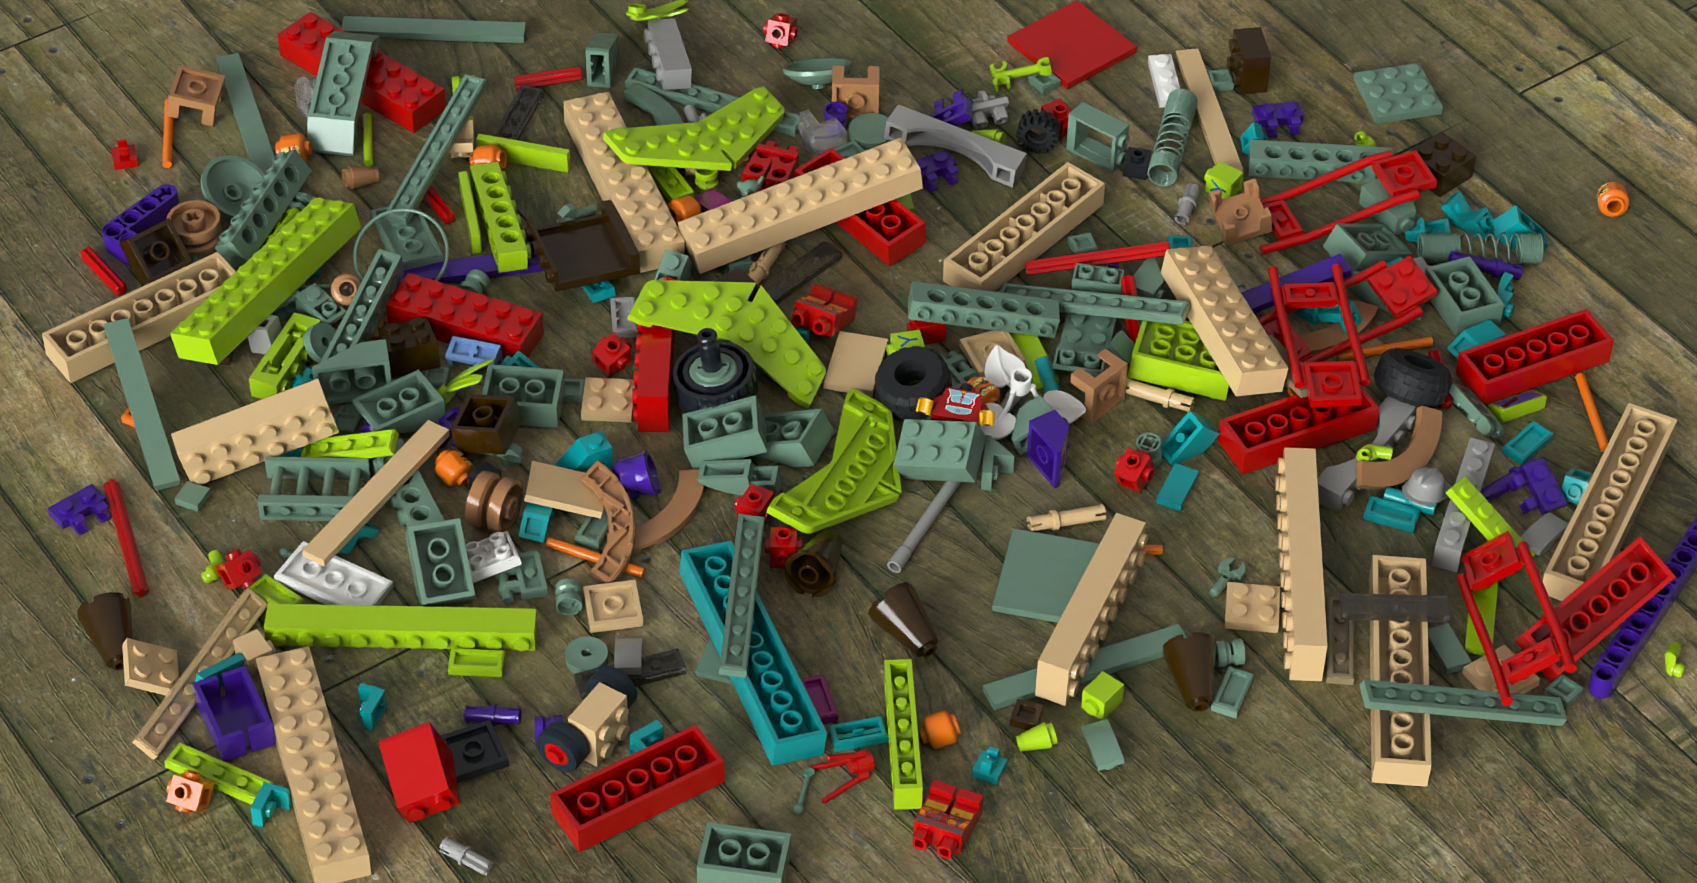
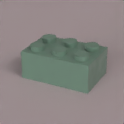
M1470 256L1426 268V277L1437 289V296L1430 299V301L1455 337H1458L1465 329L1489 319L1497 326H1500L1504 303Z
M488 364L482 395L515 397L523 419L520 424L522 426L558 428L565 394L564 370Z
M756 395L728 402L724 405L721 404L718 407H709L708 409L682 414L684 451L693 469H700L701 461L738 460L767 452L765 415Z
M904 419L894 467L904 479L976 482L986 435L976 422Z
M460 518L407 527L405 537L419 606L446 607L472 602L475 597V591Z
M707 822L697 863V883H785L791 858V833Z

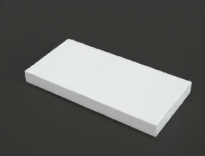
M305 541L299 545L274 575V579L285 587L325 605L379 606L393 588V581L336 555L325 567L304 557L302 550L309 544Z

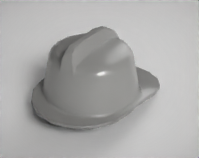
M1420 467L1411 474L1409 480L1402 486V493L1410 502L1428 506L1449 498L1445 492L1452 486L1445 481L1439 468Z

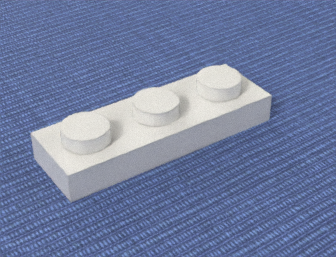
M1148 55V65L1159 108H1163L1166 106L1169 94L1175 89H1180L1172 55Z

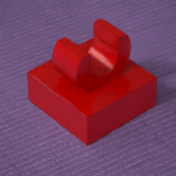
M127 139L117 140L118 147L111 148L114 169L139 167L135 144L127 145Z

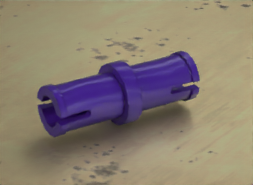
M490 704V706L466 705L464 720L465 723H480L490 719L492 726H496L497 723L520 725L522 710L521 707H497V704Z

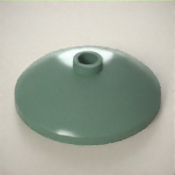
M844 58L800 60L784 65L783 73L800 84L812 85L813 89L826 88V84L832 82L833 65L844 66L845 75L852 68V61Z
M234 155L220 156L210 161L203 170L200 181L201 190L207 202L217 207L220 214L232 219L242 209L241 204L251 196L253 187L263 179V171L243 157Z

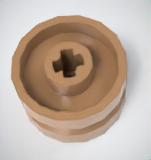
M189 200L178 204L170 210L167 219L170 218L190 258L198 256L200 259H203L217 252L215 246L220 241L219 236L223 233L221 217L217 207L210 202Z
M487 470L479 473L472 484L466 502L465 518L467 524L477 528H485L487 526L489 531L494 533L509 532L517 519L522 504L523 485L521 481L510 477L501 479L499 474Z

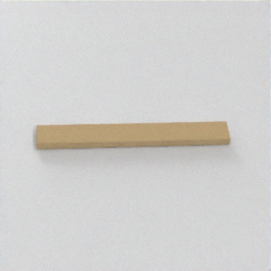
M1199 49L1177 50L1175 58L1186 88L1193 92L1198 100L1195 112L1214 164L1216 165L1218 161H1221L1240 171H1244Z
M427 420L302 550L303 556L325 567L450 436L449 429Z
M250 588L243 591L132 743L153 760L158 757L196 705L193 683L196 680L197 673L230 657L235 651L233 640L247 634L266 609L268 604Z

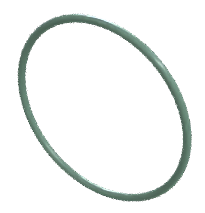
M410 208L388 210L370 220L360 232L354 246L353 260L356 273L361 282L363 277L357 263V250L360 240L365 231L376 220L395 212L416 213L426 217L436 225L444 239L445 260L435 281L440 280L446 269L449 258V245L446 234L434 218L422 211Z

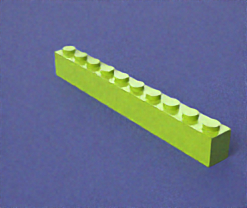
M268 604L264 623L265 640H270L273 646L460 648L535 651L538 629L537 609Z

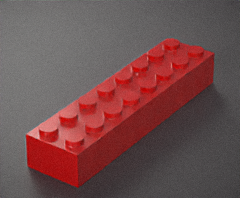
M309 12L277 34L280 56L317 77L326 37L333 31H345ZM378 50L376 58L371 57L361 100L362 104L412 133H416L443 113L446 108L445 90L443 87Z

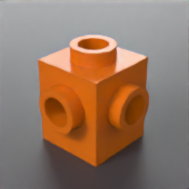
M185 770L184 773L175 774L167 785L168 797L166 802L175 804V809L182 812L191 813L192 810L196 812L207 810L215 782L201 778V773L192 770Z

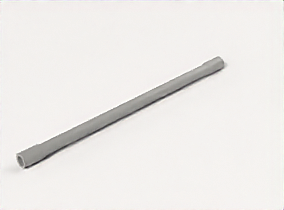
M1011 389L1008 390L1000 404L1003 409L1006 407ZM1014 396L1013 402L1008 413L1011 412L1013 407L1016 404H1018V402L1021 400L1023 396ZM945 482L903 544L897 548L888 561L887 566L892 572H901L910 559L912 552L961 482Z

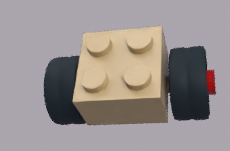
M602 666L591 676L585 686L588 696L568 717V724L554 721L538 736L536 746L540 755L555 769L570 773L576 770L583 761L598 767L604 759H608L611 756L614 747L628 736L630 730L628 726L629 707L637 699V689L632 680L615 667Z

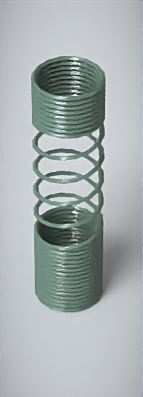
M1187 89L1173 90L1169 94L1156 145L1154 146L1147 171L1149 180L1158 186H1170L1178 178L1182 155L1185 151L1184 147L1187 145V138L1189 137V131L1198 103L1196 95ZM1165 133L1181 135L1183 140L1170 139ZM1164 135L1167 139L1161 140V136ZM1169 140L1177 142L1181 145V147H1168L1163 143V141ZM1161 143L1165 147L1159 148L1158 144ZM1167 148L1175 150L1177 153H1179V155L1176 156L1172 152L1161 151V149ZM1156 165L1168 166L1173 171L1164 172L1158 169Z
M1420 233L1417 255L1418 257H1423L1427 264L1446 263L1452 250L1461 253V242L1464 236L1468 239L1470 255H1473L1474 241L1476 236H1479L1483 251L1482 257L1485 258L1487 239L1491 235L1495 247V258H1498L1499 241L1501 236L1504 235L1508 249L1507 263H1510L1511 243L1516 235L1518 263L1541 264L1544 255V241L1541 233H1514L1510 241H1508L1504 233H1501L1497 243L1491 233L1486 236L1484 243L1479 233L1474 235L1472 243L1466 233L1461 238L1458 233Z

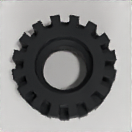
M1033 109L1032 113L1030 110L1027 111L1026 115L1023 114L1018 124L1016 132L1018 143H1022L1021 147L1024 149L1029 147V152H1032L1033 149L1036 150L1037 154H1040L1041 150L1043 153H1048V149L1052 151L1058 143L1061 132L1060 122L1057 123L1058 118H1052L1053 114L1051 112L1047 115L1045 110L1042 109L1040 113H1038L1037 109ZM1031 129H1040L1043 130L1046 134H1037L1033 132Z

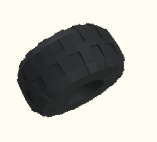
M920 346L904 347L891 353L881 362L875 375V387L880 402L892 412V416L900 419L919 420L929 417V415L921 411L916 412L918 399L924 397L933 400L937 396L943 395L946 388H952L951 374L943 357L930 348ZM922 380L913 386H905L912 381Z
M1391 348L1383 353L1374 373L1376 386L1382 392L1400 402L1415 407H1438L1444 403L1452 384L1451 373L1442 363L1429 356L1408 349Z

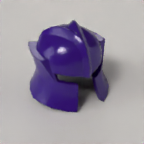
M647 450L616 461L612 472L619 479L629 498H640L639 493L658 497V493H661L657 470Z

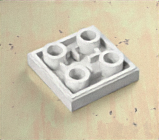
M508 531L496 532L490 535L489 538L479 542H469L465 545L473 583L522 564Z

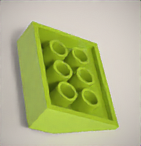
M1142 321L1132 352L1127 378L1226 401L1230 386L1190 321H1185L1183 325Z

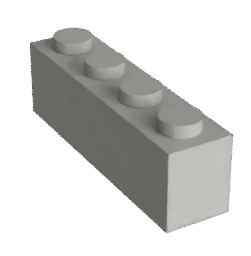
M675 18L648 20V29H644V41L648 43L649 56H652L653 68H656L657 81H661L663 90L691 88L692 68Z

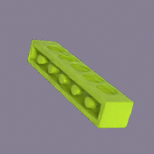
M499 162L470 165L471 187L498 272L528 269V259H531V248L529 244H526V233L524 229H521L520 215H516L515 200H511V187L507 185L506 172L501 171Z
M912 659L884 660V691L894 810L920 809L922 807L923 784Z

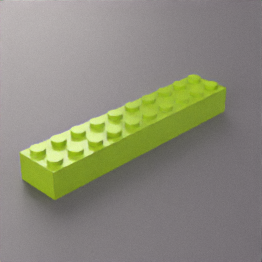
M323 198L311 200L301 212L297 213L287 225L283 226L273 238L269 239L258 252L254 253L244 265L240 266L229 279L225 280L215 292L211 293L200 306L196 307L170 333L178 358L215 365L222 362L361 229L354 203Z

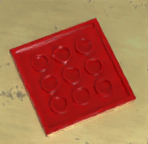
M1077 0L1009 35L1007 39L1011 46L1034 64H1037V61L1041 58L1049 57L1052 73L1061 80V85L1066 89L1081 83L1137 52L1136 45Z

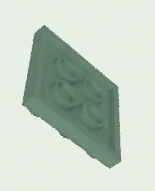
M1420 63L1354 73L1353 81L1375 124L1442 114L1443 106Z

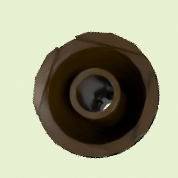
M823 530L788 557L785 563L784 575L788 584L795 591L802 595L805 592L812 594L811 597H819L827 594L832 589L836 579L842 547L840 536L834 531Z
M903 582L888 589L885 592L887 597L883 601L877 599L870 607L868 615L873 622L917 657L930 656L937 649L938 639L915 588L908 582Z
M119 592L96 595L93 597L94 602L87 605L85 601L80 605L77 610L78 620L106 666L114 670H123L122 645L126 638L132 639L130 599L128 597L127 599L124 598L123 594Z
M1193 632V637L1185 639L1183 634L1175 636L1163 645V656L1186 706L1194 711H1204L1213 703L1216 662L1215 639L1207 633Z

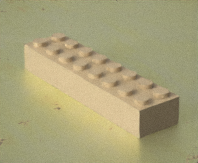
M1067 162L945 258L943 281L954 287L996 292L1002 287L1003 283H1007L1025 268L1027 261L1037 259L1099 209L1104 203L1105 183Z
M1212 246L1166 249L1161 275L1178 301L1190 302L1191 309L1187 317L1235 396L1282 392L1288 366Z
M218 252L42 333L46 355L70 383H73L115 363L103 324L128 318L138 350L140 351L170 337V333L179 323L185 320L196 307L200 306L211 293L215 292L236 271Z
M1119 513L1115 514L1038 660L1035 696L1066 706L1070 696L1075 697L1079 688L1078 681L1080 677L1085 678L1087 674L1089 659L1096 657L1099 640L1105 639L1108 632L1109 621L1113 622L1117 615L1118 603L1124 602L1128 584L1133 585L1135 581L1136 568L1142 567L1145 561L1146 552H1143V549L1148 540V534H1145L1146 522Z

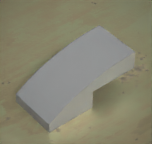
M1549 512L1531 525L1521 536V539L1528 543V546L1535 554L1540 556L1552 549L1555 540L1563 536L1569 523Z
M642 637L615 638L614 667L626 675L642 674Z

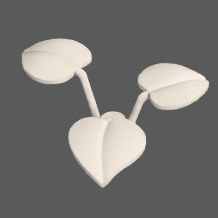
M996 345L987 358L984 375L998 388L1008 385L1011 391L1004 409L996 403H985L989 410L995 412L994 426L980 425V428L985 435H991L995 440L1007 437L1014 431L1016 418L1008 413L1014 396L1021 397L1028 394L1029 391L1032 392L1034 398L1039 395L1035 389L1036 385L1031 384L1032 374L1026 369L1021 359ZM1052 390L1044 394L1043 399L1053 410H1056L1062 418H1066L1069 425L1086 412L1085 406L1066 392Z

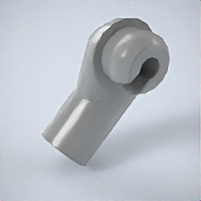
M694 105L684 107L688 123L699 122L707 117L706 112L699 116Z

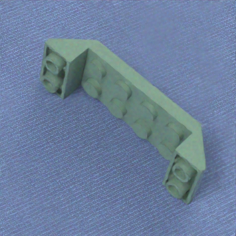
M333 31L326 37L308 113L307 141L310 140L312 143V152L354 156L358 140L356 130L357 118L371 57L376 58L380 36Z
M1076 263L1071 290L1121 295V278L1124 276L1125 270ZM1067 313L1060 345L1056 349L1053 369L1074 372L1081 368L1093 375H1099L1106 370L1107 363L1098 357V353L1106 349L1112 341L1117 318Z

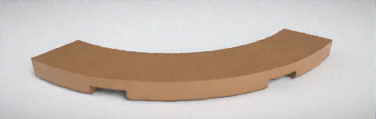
M1354 301L1362 319L1356 326L1358 335L1365 332L1371 326L1378 313L1379 306ZM1340 322L1318 331L1299 334L1312 355L1349 339L1348 334L1344 333Z
M1426 406L1418 407L1412 440L1409 445L1391 460L1382 462L1361 460L1357 462V487L1384 489L1397 486L1409 480L1411 474L1416 469L1425 467L1433 456L1439 441L1442 411Z
M597 460L581 477L583 484L597 495L608 516V542L601 557L590 571L592 577L605 584L618 582L627 568L634 549L636 523L628 493L617 476L607 466Z
M699 469L679 470L678 486L668 505L652 519L636 526L632 555L642 552L641 549L651 545H660L678 533L691 520L704 495L705 485L699 484L697 480Z

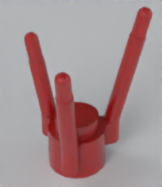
M869 750L828 755V762L810 766V768L818 770L847 764L849 772L858 775L822 798V803L837 797L860 781L869 779V772L875 769L874 759Z

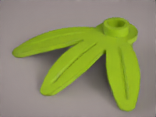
M676 0L647 10L645 4L633 3L628 5L626 15L635 21L670 17L688 11V8L673 10L683 6L689 0Z
M494 358L467 368L446 386L444 384L439 386L436 391L444 399L445 405L456 394L454 390L479 383L483 376L471 373L492 363Z

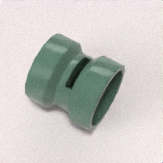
M471 270L459 288L483 295V292L490 286V279L480 270Z
M1143 433L1136 440V449L1146 451L1151 456L1154 467L1159 466L1163 460L1161 438L1155 433Z
M565 578L558 581L555 585V595L557 597L556 610L562 615L572 616L579 613L582 609V598L580 597L582 588L580 582L576 579Z
M1241 638L1233 639L1231 642L1215 641V665L1217 668L1226 667L1227 664L1232 663L1235 666L1245 664V647Z

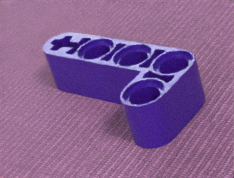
M170 184L161 185L105 224L102 228V235L106 252L124 264L130 265L119 244L167 220L170 210L179 204L177 188Z

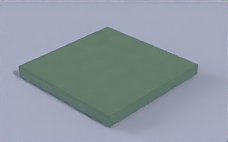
M1013 528L992 611L1058 623L1100 543Z

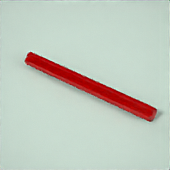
M1160 242L1032 260L1025 263L1027 275H1036L1075 269L1076 263L1100 266L1164 257L1166 249H1170L1169 242Z
M109 479V482L104 483V490L133 594L143 597L144 594L149 592L120 485L114 479Z

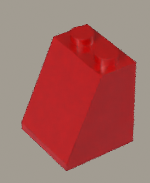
M430 722L379 741V747L397 809L408 823L421 820L424 817L460 804L453 753Z

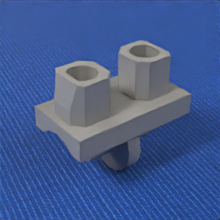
M984 90L978 91V98L971 100L973 103L972 118L967 122H971L975 130L985 128L988 124L986 118L993 117L996 125L1007 123V108L1009 104L1007 96L995 99L994 95L987 96Z

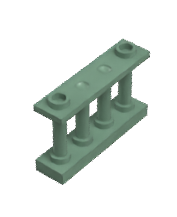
M265 456L267 478H272L269 495L259 494L257 503L260 520L331 521L359 492L360 480L371 479L369 459ZM283 478L298 479L295 495H280ZM308 479H324L321 496L306 495ZM334 479L350 480L347 496H332Z

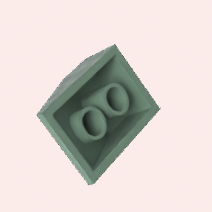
M1336 224L1323 245L1330 257L1341 253L1351 268L1352 275L1354 271L1361 272L1381 260L1388 262L1397 257L1404 259L1413 254L1384 224Z
M386 339L360 342L312 366L313 380L319 379L329 405L352 402V399L391 382Z
M420 370L352 399V404L374 431L396 429L398 433L417 432L427 420L439 425L438 420L446 414L444 399Z
M822 409L764 414L767 452L754 456L791 467L814 466L835 431Z

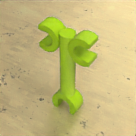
M1049 57L1039 59L1037 64L1008 70L1005 61L1002 62L1003 66L999 69H996L994 64L990 65L991 74L995 77L993 85L996 92H999L998 87L1002 84L1007 85V88L1011 89L1010 79L1036 73L1042 76L1052 74Z

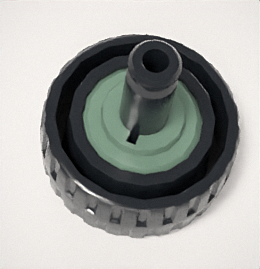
M704 328L700 330L697 334L698 345L686 350L674 364L672 370L673 390L678 406L684 413L708 409L709 407H718L721 404L724 405L728 402L755 396L758 393V378L753 358L743 347L737 344L718 341L717 332L714 329Z

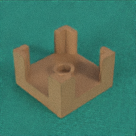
M179 65L168 96L166 116L178 118L180 105L203 110L201 123L213 127L218 102L221 103L223 97L225 75Z
M833 65L832 102H841L847 106V120H852L858 115L865 113L879 114V66H868V78H844V66Z
M1255 178L1244 182V193L1222 199L1220 189L1209 192L1210 210L1226 246L1272 232V215L1268 207L1263 208L1259 198V186Z
M1107 349L1098 353V357L1109 364L1110 367L1098 376L1093 377L1081 368L1071 373V383L1085 392L1084 406L1086 412L1080 418L1090 425L1125 399L1128 363Z

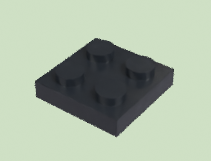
M490 719L440 735L453 753L457 783L509 766V759Z

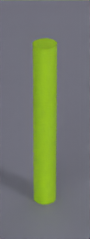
M370 113L363 114L364 165L367 167L373 165L372 115Z

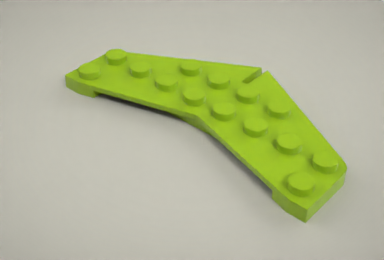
M763 86L753 89L699 122L616 128L605 131L603 140L626 164L731 171L732 167L736 169L783 120L785 109Z
M650 280L644 285L627 317L628 320L642 326L652 327V325H657L696 335L704 328L714 329L717 332L719 341L731 342L743 347L753 358L754 364L788 392V397L798 405L809 409L826 374V368L762 285L752 303L748 299L756 285L754 282Z
M851 388L843 403L830 464L786 494L781 493L775 497L766 513L803 533L811 534L897 502L902 490L900 474L894 467L897 449L892 412L877 400Z

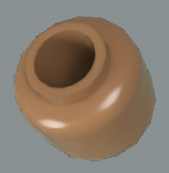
M345 273L339 275L331 284L332 297L337 303L343 306H350L361 281L353 274Z

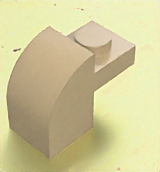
M469 116L449 151L451 158H464L473 155L475 150L474 116Z

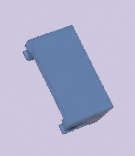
M452 336L445 355L448 365L455 367L454 361L472 365L494 358V361L490 363L492 365H500L503 361L501 345Z

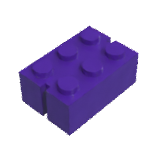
M246 666L221 673L225 691L224 696L220 694L216 675L193 683L196 705L222 761L226 762L246 755V750L248 749L255 752L276 744L273 723Z

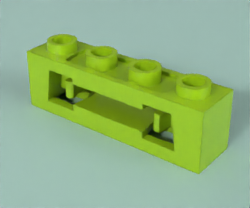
M293 313L249 377L252 397L265 399L291 389L295 376L297 374L301 375L305 364L311 361V357L306 352L304 346V334L309 327L321 323L320 319Z

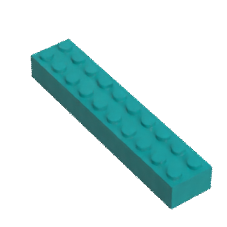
M732 540L682 550L679 568L680 576L720 659L734 554ZM756 591L746 678L729 676L772 766L824 755L827 731Z

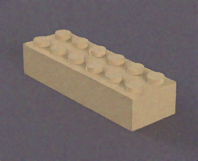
M315 379L174 432L171 436L177 455L190 482L202 485L265 461V456L276 457L335 435L339 433L319 379Z

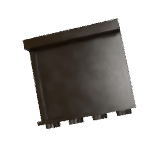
M611 200L601 202L602 214L543 227L535 228L531 218L526 217L527 227L524 228L526 241L531 243L532 253L534 256H538L539 267L545 270L546 281L552 284L555 292L641 274L640 253Z

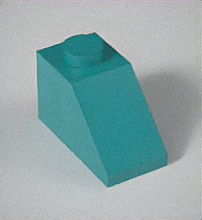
M1517 205L1493 220L1494 236L1497 240L1501 233L1507 236L1508 241H1510L1514 233H1541L1544 249L1549 247L1545 229ZM1504 235L1501 236L1499 242L1507 245ZM1516 235L1512 239L1510 249H1516Z
M1189 411L1161 443L1162 454L1174 466L1175 463L1179 464L1204 453L1220 433L1205 417Z
M603 431L578 438L559 459L556 466L586 473L599 460L611 470L613 469L612 446Z

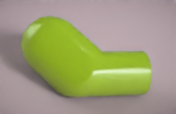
M1359 131L1355 134L1354 140L1357 146L1377 147L1376 142L1370 136H1367L1365 132Z
M1367 444L1357 452L1356 458L1358 461L1368 462L1378 458L1391 460L1393 448Z
M213 550L208 554L210 564L201 573L202 580L207 584L221 578L215 566L224 562L219 550Z
M1675 641L1669 643L1664 654L1666 673L1672 677L1673 675L1681 678L1685 666L1682 663H1677V659L1682 647Z

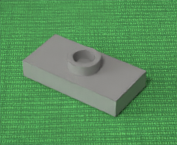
M635 297L610 298L612 333L614 332L620 338H636L638 334L637 324L627 319L635 304Z

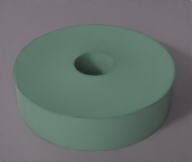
M317 323L309 327L304 334L306 352L317 363L321 362L336 333V330L331 325Z
M591 636L574 639L565 649L567 668L580 676L594 675L600 667L607 666L608 664L606 644L602 640Z

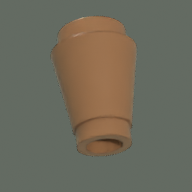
M348 166L347 169L342 170L343 185L345 188L353 190L379 182L378 169Z

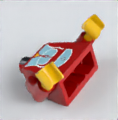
M963 383L959 389L946 388L943 395H939L933 400L924 397L918 399L916 412L921 411L926 415H932L931 420L976 422L979 427L980 425L994 426L995 412L989 410L987 404L982 403V395L974 392L975 388L968 383Z

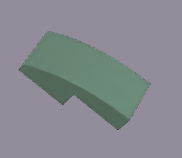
M1108 719L1081 726L1083 736L1090 748L1092 759L1098 771L1110 770L1117 765L1125 763Z

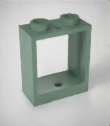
M1081 102L1069 113L1066 150L1113 173L1118 167L1124 165L1127 146L1130 140L1128 135L1129 124ZM1088 126L1113 138L1112 148L1088 137Z

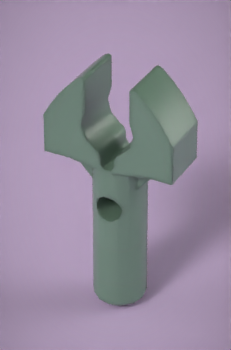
M571 203L567 204L557 213L563 219L556 220V222L562 223L595 214L597 208L595 205H589L577 209Z
M511 442L505 455L480 454L500 457L504 461V466L514 467L521 463L523 458L521 452L523 449L514 442Z
M1235 558L1222 560L1218 567V572L1222 576L1209 590L1213 597L1220 595L1227 586V582L1234 580L1241 583L1245 579L1244 562H1242L1238 569L1230 571L1234 566Z

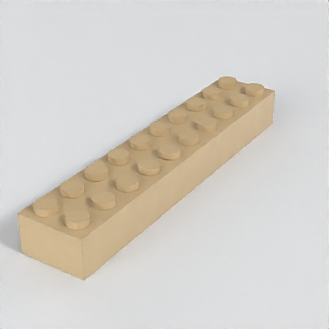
M609 92L564 101L565 126L602 201L611 200L640 253V273L658 269L665 250L685 255V241L647 166L624 163L603 140L605 131L627 128Z
M900 137L678 222L679 231L685 241L687 253L699 274H702L923 189L921 168Z
M1628 403L1545 570L1543 583L1549 597L1563 601L1618 555L1672 443L1678 419Z
M1284 447L1283 458H1278V473L1281 475L1275 478V491L1280 492V495L1276 497V510L1281 512L1277 516V529L1282 531L1278 535V549L1283 551L1279 554V568L1284 570V572L1280 573V588L1285 590V592L1281 593V608L1286 610V612L1282 613V628H1286L1287 631L1283 634V648H1287L1288 653L1284 654V669H1289V680L1322 681L1328 645L1316 449Z
M1373 555L1369 573L1370 680L1429 685L1426 559ZM1371 709V782L1427 787L1431 770L1430 714Z
M307 646L255 658L261 690L268 715L273 723L276 745L288 789L290 790L291 800L314 883H340L372 875L369 853L310 647Z

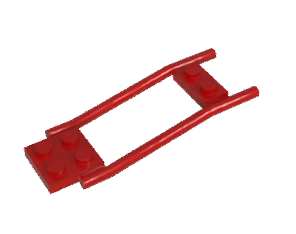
M1389 150L1357 160L1282 193L1261 198L1260 201L1263 208L1268 207L1272 215V231L1279 241L1261 245L1259 247L1260 253L1265 255L1309 243L1330 234L1336 224H1354L1396 205L1420 199L1419 192L1436 188L1437 180L1417 150L1393 156L1392 151ZM1372 165V170L1391 198L1303 234V229L1285 201Z
M1410 255L1387 267L1384 260H1381L1367 269L1344 279L1346 289L1367 280L1370 287L1395 318L1359 334L1361 344L1400 328L1423 315V311L1419 306L1437 296V289ZM1301 308L1286 309L1287 314H1290ZM1276 310L1259 318L1258 320L1267 335H1272L1285 347ZM1290 324L1299 361L1303 365L1306 362H1323L1352 349L1348 339L1312 355L1310 349Z
M1340 264L1332 266L1335 285L1333 282L1284 284V287H1281L1278 268L1275 266L1268 268L1274 306L1292 371L1294 387L1300 389L1306 386L1310 408L1361 406L1362 395L1359 384L1362 386L1370 384L1367 363L1349 305ZM1336 304H1339L1355 361L1306 362L1304 365H1300L1286 309L1336 307Z
M1507 531L1461 555L1467 574H1458L1456 579L1491 668L1502 704L1509 706L1513 702L1508 683L1513 685L1527 679L1532 674L1560 661V656L1568 673L1575 672L1577 667L1566 636L1536 567L1528 543L1521 541L1516 548L1512 536ZM1524 564L1554 639L1549 637L1502 661L1501 666L1472 591L1478 592L1490 587L1493 583L1515 574L1523 568Z

